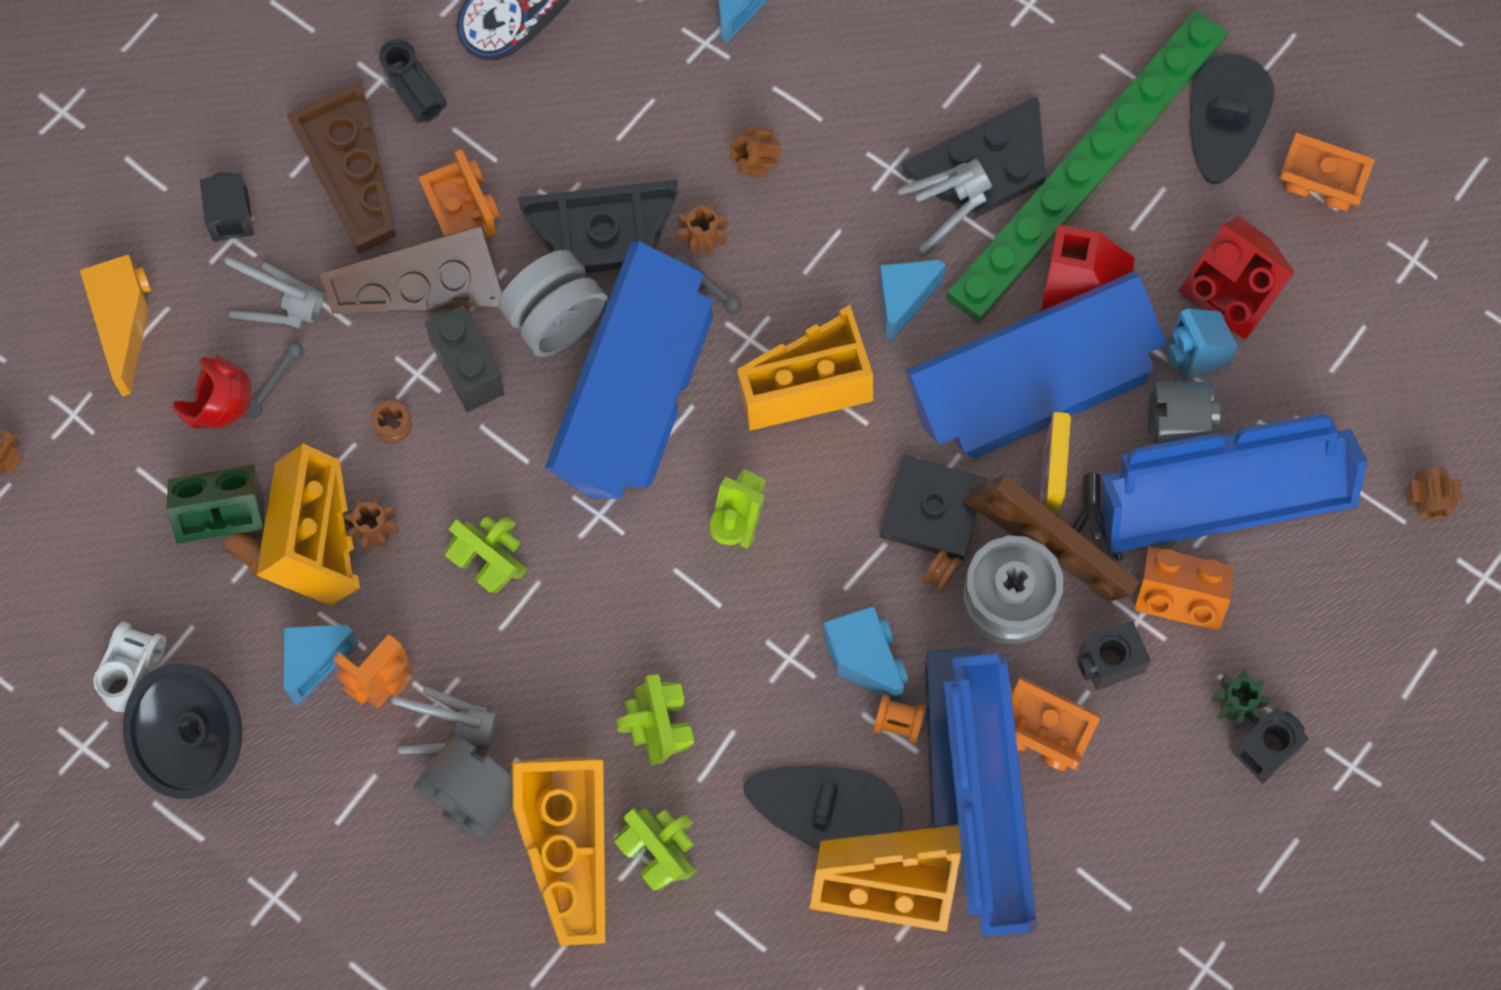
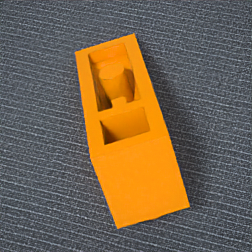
M128 254L80 270L112 380L122 396L131 394L149 311L145 292L151 291L144 267L136 269Z

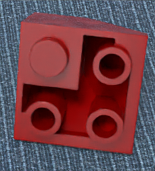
M1238 215L1222 226L1178 291L1203 310L1221 312L1228 328L1244 340H1247L1295 272L1274 241Z
M1058 225L1052 244L1040 312L1133 272L1135 258L1100 232Z

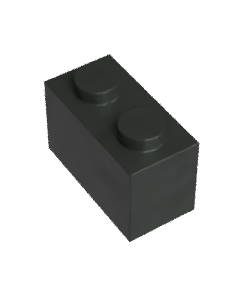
M464 305L425 323L430 343L466 413L505 395L501 376Z

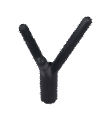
M1086 473L1083 476V510L1072 528L1080 533L1089 518L1092 538L1094 540L1101 538L1100 530L1105 538L1104 516L1101 512V476L1097 473ZM1122 552L1113 553L1116 560L1120 561L1123 559Z

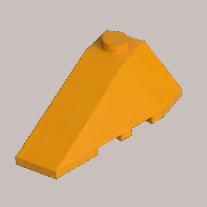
M592 756L512 762V810L558 944L565 946L605 943L603 760Z

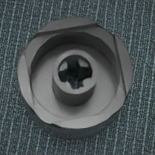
M1207 382L1152 383L1154 389H1150L1147 419L1148 433H1151L1152 442L1161 444L1212 434V427H1219L1220 403L1218 400H1214L1213 384H1207Z
M452 736L419 776L412 789L428 803L433 805L437 802L444 808L445 811L442 817L458 831L463 832L466 830L476 839L483 841L512 807V777L490 757L486 756L484 759L475 753L470 755L475 746L460 737Z

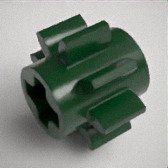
M1243 670L1234 681L1225 674L1220 680V685L1225 691H1215L1211 697L1212 701L1220 703L1221 711L1217 718L1227 717L1233 720L1236 729L1241 726L1246 718H1249L1252 723L1257 724L1262 718L1257 708H1265L1270 703V698L1262 696L1260 688L1264 680L1255 682L1247 678L1246 670ZM1236 692L1242 694V701L1248 702L1246 706L1239 705V698L1234 697Z

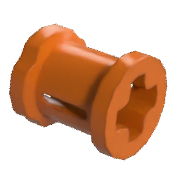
M883 693L873 732L880 733L882 730L903 735L909 738V742L916 744L926 705L920 703L915 707L891 700L890 695Z

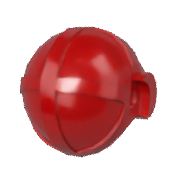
M220 355L213 359L201 357L199 363L203 369L197 380L195 401L185 402L176 400L172 408L180 416L181 420L192 428L200 429L204 427L217 430L232 425L246 415L251 404V381L245 371L235 366L231 360L221 358Z

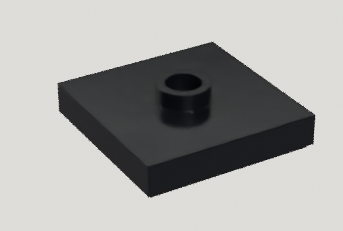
M904 455L880 538L936 554L945 549L948 551V557L954 559L958 557L963 561L977 511L962 501L971 488L986 483L987 478Z

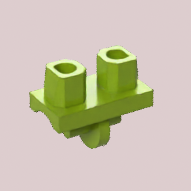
M745 469L742 470L736 481L728 477L724 478L719 487L714 513L709 523V533L714 540L724 545L739 543L742 547L749 548L754 540L765 495L761 494L766 484L764 478Z
M486 516L480 523V526L489 533L486 535L471 522L467 521L463 524L456 519L448 529L454 534V537L451 539L444 556L457 566L467 569L475 556L479 554L487 563L475 577V580L491 593H498L508 584L511 578L521 579L528 568L501 547L504 545L514 552L521 544L519 540L511 535L516 527L514 520L506 516L496 523L489 516Z
M659 674L647 675L644 678L645 683L633 690L635 699L625 702L627 715L616 720L618 732L631 733L633 744L636 746L645 744L650 766L663 764L671 755L688 750L694 744L692 729L688 722L670 725L668 712L678 711L684 706L681 683L661 682Z
M644 808L639 812L636 809H632L623 817L628 824L619 832L614 842L628 858H634L645 847L654 855L655 859L640 872L651 889L654 891L661 890L674 881L687 880L697 871L682 853V851L686 852L694 845L685 833L693 824V821L687 814L675 820L665 809L655 819L648 809Z

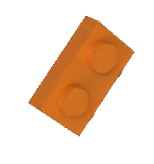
M1296 132L1278 180L1286 183L1284 190L1307 198L1311 191L1325 196L1323 204L1347 212L1349 205L1354 207L1360 205L1361 196L1375 159Z
M462 149L454 152L455 163L418 177L419 184L443 236L481 224L486 239L497 234L494 219L500 217L495 201L491 194L483 195L479 184L484 183L480 169L475 159L467 161Z
M1148 546L1144 558L1141 586L1135 602V610L1195 626L1220 630L1231 599L1234 566L1212 559H1203L1178 553L1170 549Z
M389 634L359 667L355 666L339 652L333 658L339 670L336 677L344 685L343 690L360 705L369 701L377 709L391 694L396 696L404 690L411 679L410 672L413 670L402 644Z
M1020 677L1012 693L1018 750L1025 751L1026 747L1043 754L1041 760L1055 769L1066 771L1067 767L1076 770L1102 715L1024 677Z

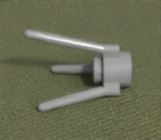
M977 159L967 164L964 162L948 171L898 188V195H905L929 187L916 194L915 199L917 201L933 197L952 187L960 200L966 197L969 198L919 248L920 254H925L937 244L974 207L987 201L983 192L992 188V185Z
M231 257L225 258L224 262L226 265L284 292L281 308L287 310L288 314L232 310L228 313L229 318L287 324L301 329L304 321L313 324L317 320L324 302V293L318 291V288L304 284L268 262H264L262 268L273 276Z
M430 687L423 689L425 695L460 711L455 712L394 696L391 699L394 705L456 722L454 736L460 737L475 746L470 754H477L478 746L490 747L496 722V713L487 712L486 707L472 705ZM447 743L402 745L398 747L397 751L399 754L439 753Z

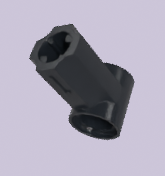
M402 39L388 41L382 46L379 52V61L385 83L395 90L417 123H427L438 117L440 112L447 106L446 99L416 58L413 46ZM396 62L408 63L402 68L390 67Z

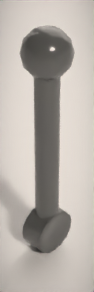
M680 253L675 255L674 259L694 268L690 265L689 257L686 254ZM703 275L700 284L724 302L728 312H738L742 305L739 298L728 296Z
M294 342L288 345L285 358L256 398L251 399L249 410L246 413L249 417H258L261 414V404L292 361L302 356L303 347L299 343Z

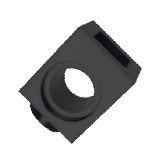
M220 172L210 178L200 179L204 220L212 241L253 236L254 229L249 191L242 173Z
M1133 621L1085 638L1079 649L1080 655L1076 657L1083 678L1086 681L1091 679L1096 691L1144 673L1151 661ZM1112 650L1119 655L1121 663L1118 665L1106 664L1101 659L1099 652Z
M1277 706L1250 730L1231 752L1264 784L1304 746L1309 738L1304 734L1305 728L1293 714L1289 712L1284 713ZM1263 735H1276L1283 744V750L1274 751L1269 749L1264 743Z

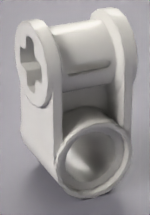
M124 621L119 623L111 636L108 649L93 679L94 688L108 708L116 712H125L126 704L133 689L143 677L155 670L160 664L167 641L164 635L157 633L151 636L132 629L130 623ZM118 680H128L124 690L116 694L109 693L113 683Z

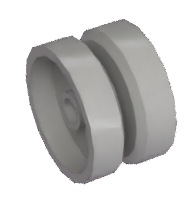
M568 250L551 252L525 267L511 280L502 292L498 302L499 311L512 327L521 329L522 340L533 354L539 357L554 355L580 340L600 320L608 303L606 293L595 280L589 277L585 278L584 266Z
M1004 536L989 541L975 553L963 584L962 608L968 623L981 637L996 644L1017 646L1035 640L1049 627L1063 595V573L1057 558L1043 544L1028 537Z

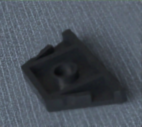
M1035 96L900 163L899 172L908 180L910 177H913L919 181L953 169L964 162L967 164L977 159L984 169L992 188L983 192L987 201L974 207L966 215L971 219H975L1041 186L1045 181L1046 175L1038 98ZM953 187L935 195L942 201L954 204L957 210L969 200L968 197L960 200Z
M676 179L518 198L521 212L550 253L559 250L572 252L584 266L585 272L589 273L621 269L631 242L640 241L656 249L678 195V181Z

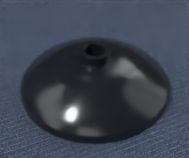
M178 663L159 667L142 678L133 689L126 704L123 718V739L131 765L149 787L171 798H195L208 794L221 786L236 766L242 746L241 716L230 690L215 674L197 665ZM198 722L201 725V733L198 731Z

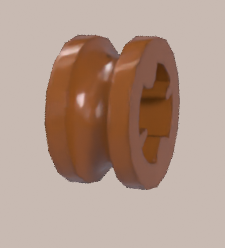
M395 400L384 401L377 405L371 414V423L376 436L381 441L398 443L403 441L411 431L412 422L408 410L400 402ZM390 414L394 419L403 418L397 419L399 426L393 430L389 425L380 426L385 425L384 417Z
M942 549L937 554L922 579V582L925 584L934 583L937 587L936 591L942 593L948 586L962 562L958 557L950 559L947 555L948 551Z

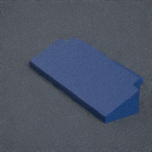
M640 241L630 243L545 465L547 470L590 499H621L625 486L628 488H644L652 484L678 415L677 397L680 390H685L689 385L713 319V312L711 310L713 299L698 292L704 273Z
M1131 272L906 370L922 428L938 445L955 439L956 445L965 454L967 453L970 457L977 458L1047 427L1051 422L1054 412L1064 411L1069 413V415H1075L1144 384L1148 379V373L1155 370L1148 353L1167 344L1142 280L1137 273Z
M1317 414L1247 427L1233 434H1209L1136 448L1130 453L1121 454L1122 472L1101 476L1106 547L1109 554L1358 507L1367 459L1352 430L1338 431L1331 416L1327 414Z
M997 653L952 658L954 681L944 682L968 913L969 915L980 914L982 937L1030 933L1038 928L1008 656Z

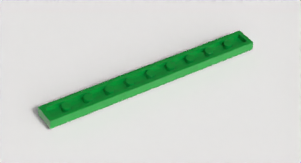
M1195 10L948 291L946 299L980 323L1055 237L1057 226H1065L1200 71L1201 67L1207 63L1226 41L1229 32L1198 10Z

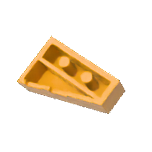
M851 305L840 310L838 317L819 327L815 324L806 329L804 336L787 346H784L782 343L737 369L739 397L750 431L873 401V372Z
M302 443L275 463L256 576L329 606L336 604L360 588L358 575L352 574L349 552L354 547L352 536H346L343 513L348 511L339 459Z
M959 825L821 841L810 909L947 932L961 855Z

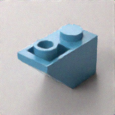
M1190 308L1180 312L1166 346V354L1170 365L1174 370L1179 369L1184 381L1230 365L1238 350L1221 312Z
M874 606L824 622L822 636L838 676L880 696H883V693L888 694L893 701L902 699L903 684L908 683L907 673L900 658L893 659L888 644L893 643L889 624L885 617L878 619Z

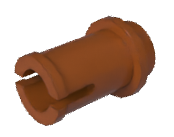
M246 532L230 535L224 545L225 551L231 553L251 568L250 573L255 578H260L256 574L261 543Z

